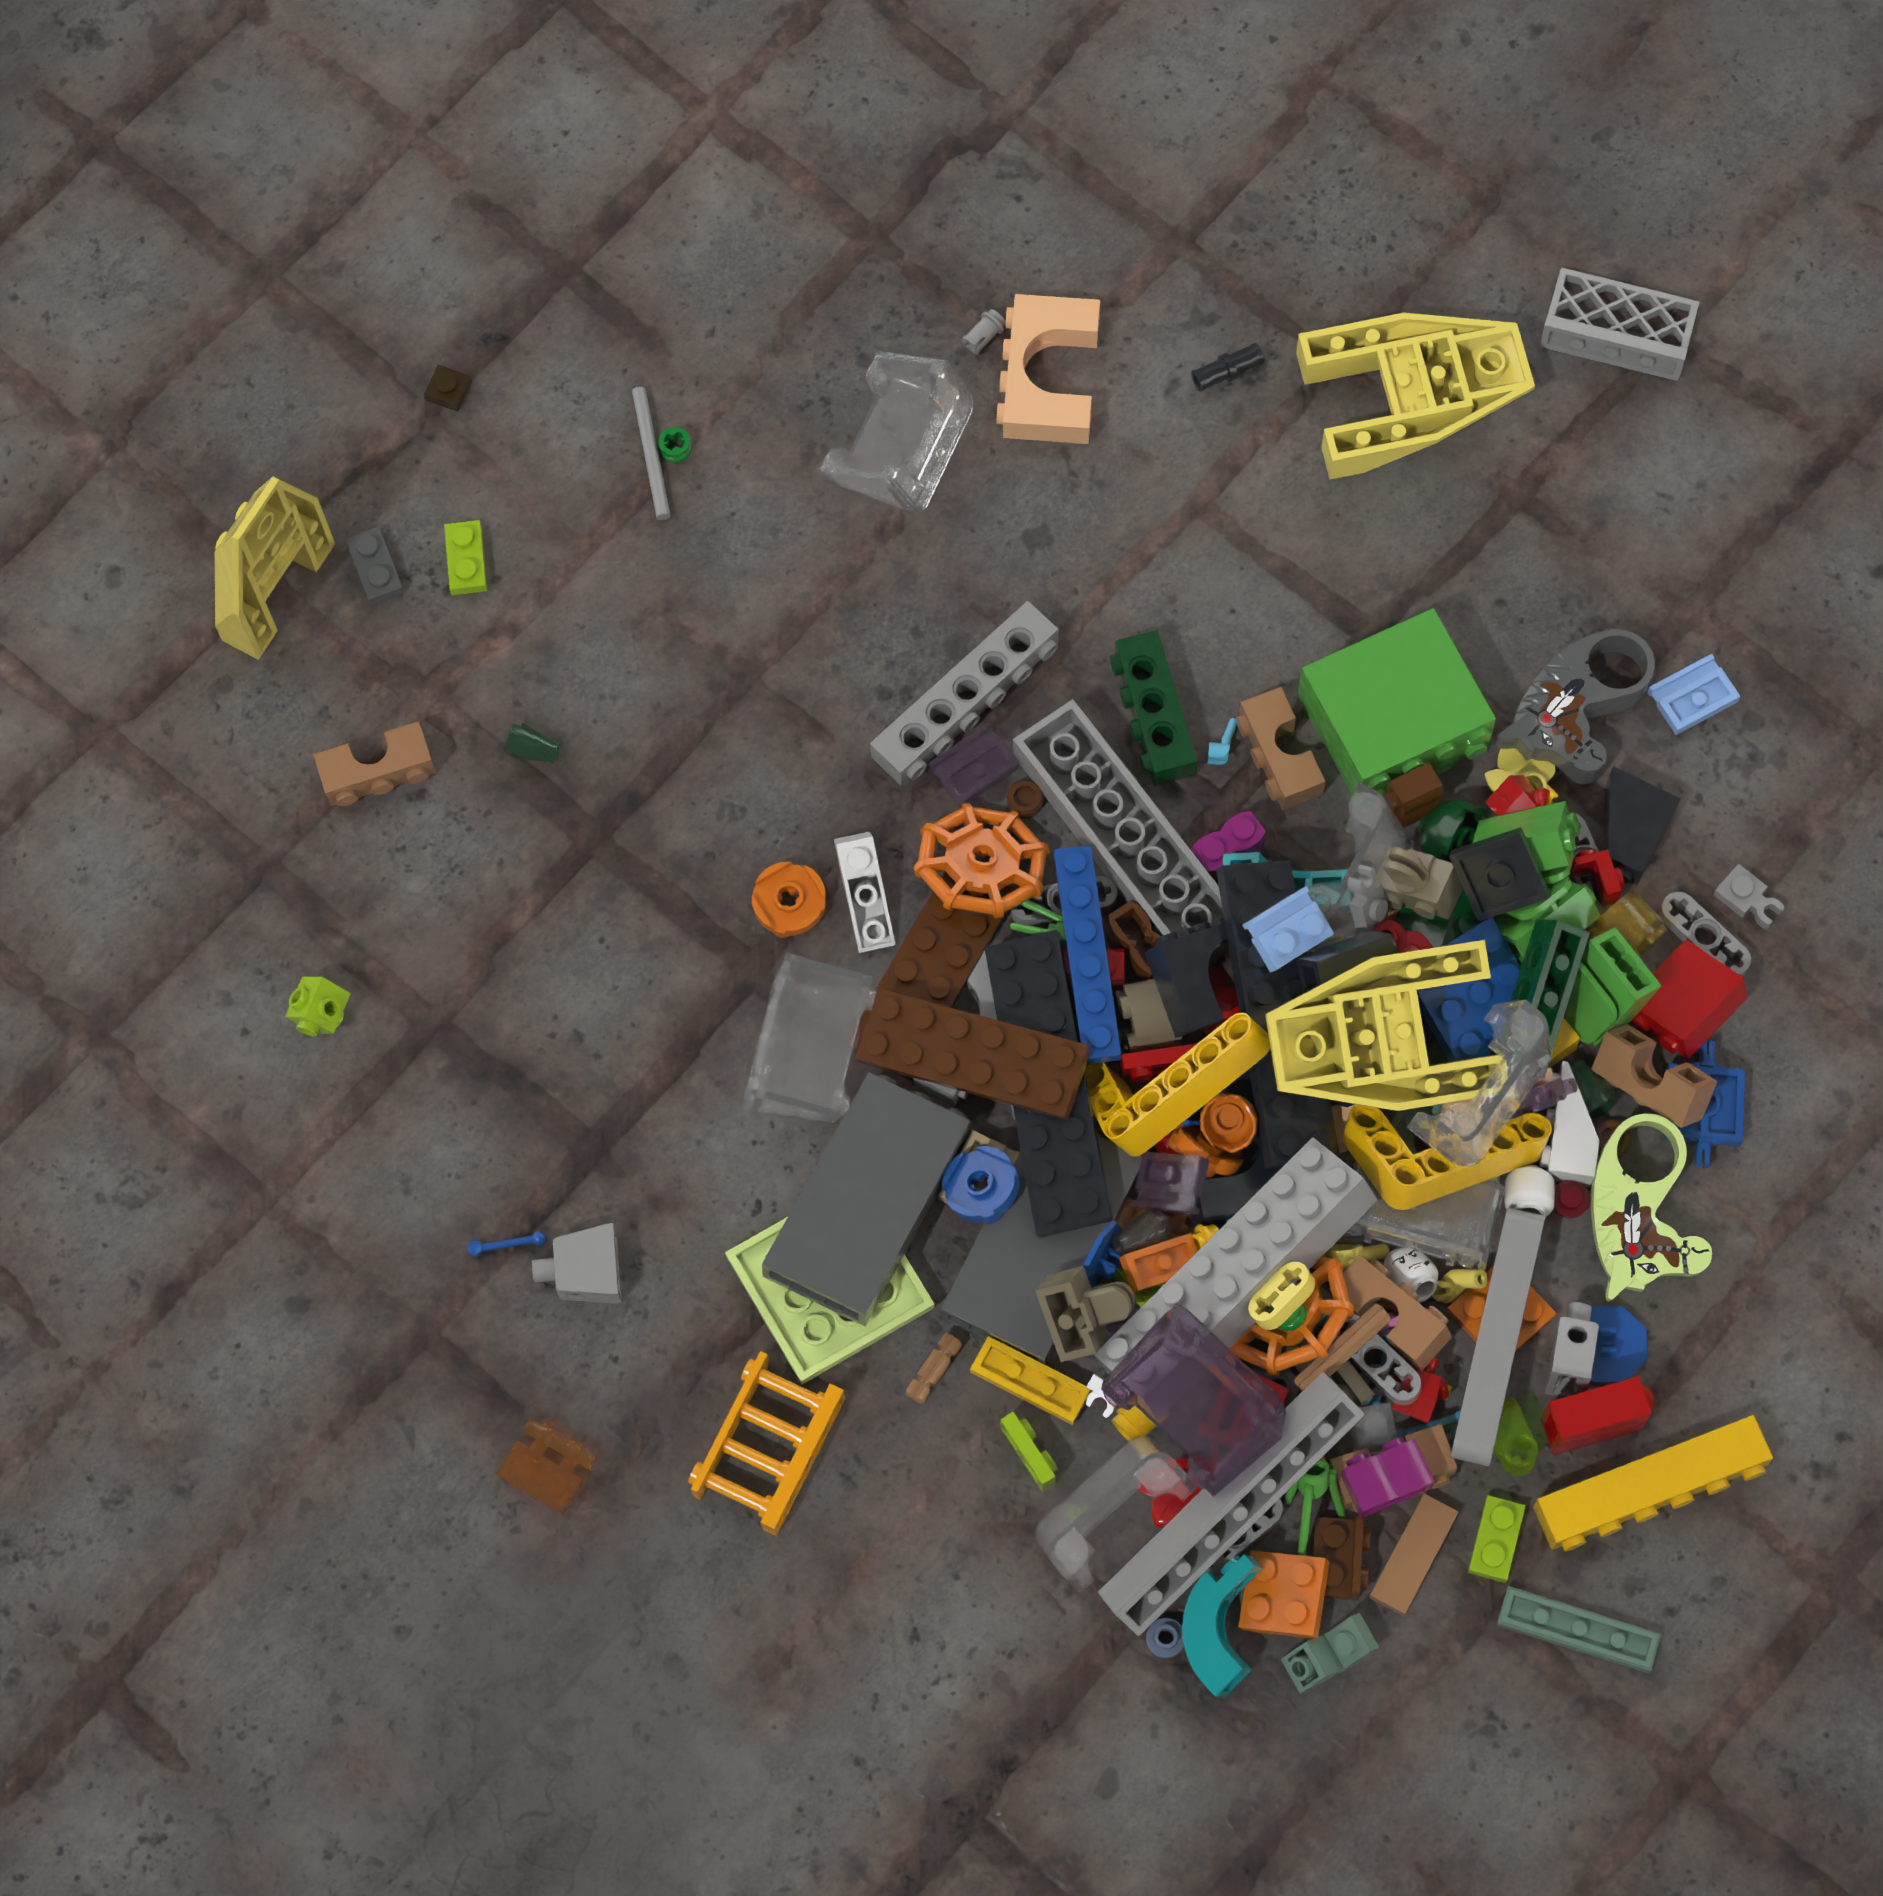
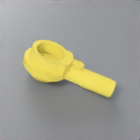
M1385 1243L1365 1247L1362 1244H1334L1323 1256L1329 1259H1339L1344 1265V1272L1359 1254L1368 1262L1373 1259L1380 1260L1386 1258L1389 1248Z

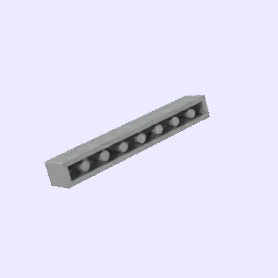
M1322 1372L1098 1591L1099 1595L1113 1613L1139 1637L1327 1453L1365 1413Z

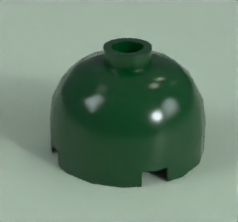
M1462 800L1444 801L1437 805L1420 820L1418 832L1420 833L1421 852L1433 855L1436 859L1451 862L1449 858L1450 851L1473 843L1479 820H1482V816L1488 818L1487 812L1483 807Z

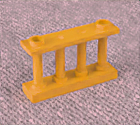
M760 1351L756 1360L750 1359L747 1362L741 1375V1380L745 1382L704 1463L697 1462L688 1483L692 1484L691 1492L693 1497L701 1500L706 1488H710L758 1511V1516L762 1518L760 1522L762 1529L777 1537L846 1398L844 1390L835 1385L829 1384L825 1393L819 1391L816 1394L767 1371L766 1369L770 1363L768 1355ZM761 1384L811 1408L810 1412L814 1416L808 1428L805 1426L798 1428L750 1405L749 1403L758 1385ZM743 1418L793 1442V1447L797 1448L791 1462L785 1460L782 1463L733 1440L732 1437L741 1419ZM723 1454L731 1455L775 1476L776 1482L780 1484L774 1496L767 1495L765 1498L715 1474L714 1472Z

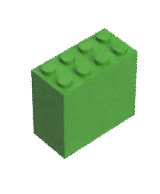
M1434 608L1301 668L1298 698L1357 806L1367 802L1370 805L1381 802L1383 800V793L1386 792V783L1426 763L1431 764L1437 775L1451 769L1455 765L1454 762L1465 757L1469 760L1477 758L1485 753L1488 749L1487 747H1489L1496 718Z

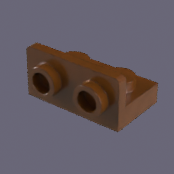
M1356 1516L1355 1520L1315 1517L1312 1557L1326 1558L1330 1562L1324 1598L1357 1601L1360 1590H1367L1369 1567L1361 1565L1362 1551H1369L1371 1528L1363 1527L1364 1517Z

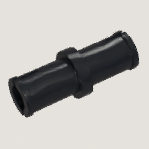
M1253 343L1249 347L1230 355L1228 353L1218 356L1217 361L1191 371L1193 383L1197 390L1201 392L1224 380L1231 382L1238 378V374L1257 365L1264 364V355L1257 343Z

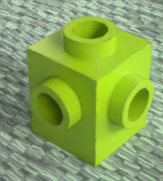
M302 977L298 988L290 996L289 1008L285 1017L296 1023V1029L305 1035L317 1037L318 1034H334L344 1018L343 1011L351 993L324 977Z

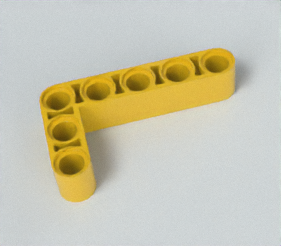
M1237 1013L1227 1019L1134 1095L1128 1084L1104 1062L1088 1064L1085 1071L1093 1113L1104 1134L1129 1156L1136 1157L1142 1155L1260 1061L1271 1048L1269 1034L1246 1013Z
M1356 1104L1350 1110L1342 1134V1140L1383 1200L1394 1209L1407 1210L1537 1162L1541 1159L1552 1132V1126L1544 1116L1537 1113H1526L1412 1154L1379 1108Z

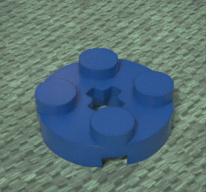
M991 1146L976 1147L977 1151H972L967 1155L965 1152H962L950 1162L945 1170L942 1186L945 1191L946 1201L956 1215L970 1222L984 1221L991 1224L997 1222L1015 1201L1021 1183V1176L1004 1152ZM985 1177H988L987 1187L977 1191L973 1185L976 1180L982 1181Z

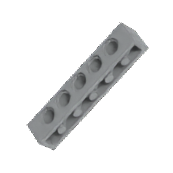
M1026 601L870 743L871 757L901 786L909 779L912 781L916 780L923 774L927 768V763L935 755L940 757L945 754L953 745V739L962 731L965 733L970 731L978 723L980 714L988 707L993 709L998 706L1005 698L1006 691L1013 684L1019 685L1030 676L1032 667L1041 659L1043 661L1048 660L1056 652L1059 642V629L1029 601ZM1016 644H1024L1028 649L1024 652H1015L1011 647ZM992 667L1003 671L997 676H990L985 673L987 669ZM964 691H971L976 696L973 699L964 700L959 697V694ZM937 715H946L950 718L944 724H937L932 721ZM911 739H920L924 742L918 748H911L906 745L907 741Z

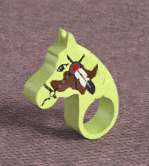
M1639 1114L1622 1122L1605 1144L1596 1164L1595 1178L1591 1187V1218L1597 1253L1609 1277L1605 1295L1607 1302L1613 1300L1623 1289L1642 1292L1646 1285L1661 1276H1696L1711 1263L1712 1248L1705 1239L1698 1236L1681 1238L1672 1227L1655 1217L1657 1208L1682 1172L1687 1156L1686 1143L1680 1130L1670 1120L1656 1114ZM1637 1126H1649L1658 1129L1667 1136L1674 1149V1164L1667 1177L1656 1182L1640 1181L1637 1184L1635 1179L1627 1174L1625 1176L1622 1174L1624 1170L1617 1158V1145L1625 1131Z

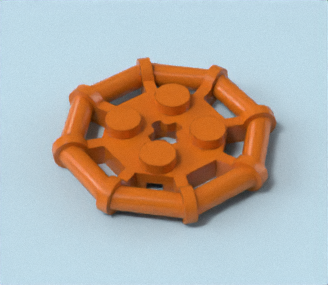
M964 803L960 809L934 823H926L921 828L922 840L918 861L913 867L914 872L943 901L944 908L950 911L955 908L990 914L996 919L1002 918L1005 912L1030 898L1040 897L1044 892L1042 883L1046 859L1050 855V849L1048 844L1041 842L1020 819V813L1014 810L1008 813L973 807L970 803ZM963 823L966 825L954 833L948 832ZM982 823L993 825V829L983 828ZM1013 832L1023 845H1019L1009 833ZM937 843L947 847L945 856L933 858ZM979 854L981 857L989 856V862H979L976 860L975 855ZM1020 860H1031L1029 874L1019 869ZM946 871L956 883L952 889L937 872ZM1012 883L1020 886V888L1003 897L1000 896L999 890ZM965 890H967L971 895L974 896H983L987 893L989 899L967 896L962 894Z
M1322 1256L1311 1267L1316 1270L1312 1273L1315 1279V1288L1303 1303L1306 1306L1307 1317L1298 1329L1293 1331H1283L1279 1328L1265 1330L1255 1323L1226 1354L1230 1358L1238 1357L1265 1369L1269 1375H1279L1281 1370L1318 1357L1324 1359L1329 1355L1327 1353L1328 1348L1346 1319L1353 1316L1355 1308L1349 1300L1342 1273L1344 1265L1337 1258L1329 1259ZM1301 1279L1295 1283L1296 1286L1300 1284ZM1326 1281H1329L1333 1300H1323L1319 1287ZM1322 1314H1331L1321 1332L1315 1338L1311 1332ZM1255 1338L1269 1343L1268 1352L1265 1353L1251 1347L1248 1343ZM1304 1338L1309 1343L1308 1345L1281 1354L1282 1346L1284 1345L1290 1347L1296 1346L1300 1344Z

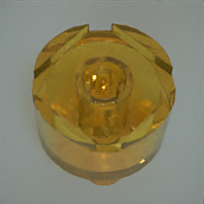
M1633 889L1602 914L1591 930L1587 928L1585 931L1590 932L1587 940L1588 943L1591 939L1616 927L1636 954L1639 955L1640 952L1637 949L1643 954L1668 929L1663 925L1665 922Z

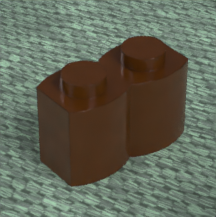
M1426 763L1386 783V792L1383 793L1384 805L1380 806V810L1386 823L1389 826L1394 825L1397 831L1419 822L1425 814L1440 804V799L1444 796L1443 785L1431 764Z
M1130 901L1109 914L1108 935L1115 949H1124V957L1129 959L1131 971L1140 982L1154 979L1144 952L1157 946L1155 939L1161 936L1152 931L1150 920L1144 910L1136 903Z

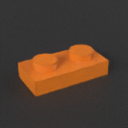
M1189 1233L1125 1254L1119 1260L1129 1286L1134 1294L1165 1284L1198 1252L1192 1234Z

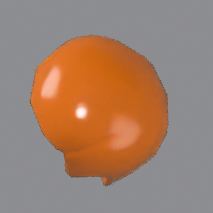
M1220 1093L1205 1104L1200 1113V1129L1212 1147L1226 1150L1229 1153H1236L1251 1143L1257 1133L1258 1117L1254 1106L1243 1096L1233 1093Z

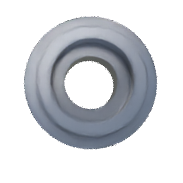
M1169 1618L1156 1620L1147 1630V1647L1159 1658L1175 1657L1184 1647L1182 1626L1177 1621ZM1163 1631H1168L1173 1635V1641L1170 1644H1162L1158 1639V1635Z

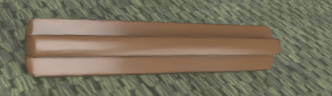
M1379 1304L1372 1305L1332 1342L1327 1350L1329 1355L1324 1359L1320 1357L1315 1358L1295 1376V1384L1303 1391L1322 1372L1328 1377L1333 1375L1390 1322L1389 1314Z

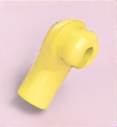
M1452 1269L1440 1281H1437V1288L1432 1297L1438 1302H1453L1468 1288H1484L1487 1284V1274L1481 1269Z

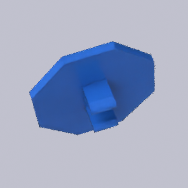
M1113 1220L1098 1235L1083 1264L1091 1288L1097 1287L1103 1277L1113 1279L1116 1268L1118 1270L1122 1269L1119 1258L1124 1254L1118 1252L1117 1249L1123 1229Z
M1591 1306L1590 1322L1599 1324L1590 1381L1592 1383H1617L1629 1379L1647 1361L1646 1328L1623 1306Z

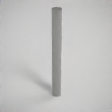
M636 387L632 390L656 518L658 520H666L671 515L645 387Z

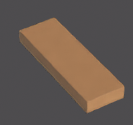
M1424 1493L1369 1598L1404 1617L1459 1512Z

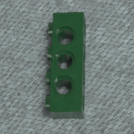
M1158 630L1115 640V654L1110 655L1111 667L1114 676L1121 675L1124 687L1119 689L1124 709L1131 708L1134 720H1130L1129 724L1134 742L1141 741L1144 753L1139 754L1144 775H1151L1154 786L1195 776L1197 774L1198 761ZM1137 672H1147L1151 677L1147 680H1138L1133 675ZM1155 704L1161 710L1157 713H1148L1143 708L1146 705ZM1158 737H1166L1171 743L1167 746H1158L1153 740Z
M1536 919L1494 1051V1055H1504L1506 1070L1522 1076L1545 1078L1590 932L1559 920Z

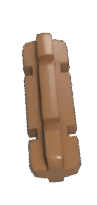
M945 1333L937 1343L938 1349H933L918 1371L917 1380L913 1379L906 1389V1395L919 1404L925 1402L931 1393L930 1387H935L950 1365V1358H955L961 1349V1341L949 1333Z

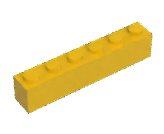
M1754 1415L1538 1498L1533 1508L1551 1549L1554 1550L1562 1546L1564 1551H1569L1585 1544L1586 1540L1584 1537L1599 1532L1600 1537H1605L1621 1530L1622 1526L1620 1523L1633 1518H1635L1637 1523L1647 1521L1658 1515L1657 1509L1671 1504L1673 1509L1683 1507L1694 1501L1693 1495L1707 1490L1709 1495L1721 1492L1730 1487L1729 1481L1743 1476L1744 1481L1757 1478L1766 1473L1765 1467L1771 1462L1773 1456Z

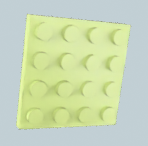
M788 1217L725 1252L728 1261L801 1384L808 1382L935 1308L933 1300L905 1255L866 1327L764 1278L762 1263Z

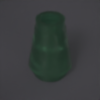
M513 723L504 751L511 753L512 758L554 764L561 743L554 741L524 723L521 726Z
M1584 1060L1577 1061L1570 1066L1590 1117L1597 1118L1610 1111L1617 1102L1614 1098L1615 1091L1597 1073L1592 1071V1068Z

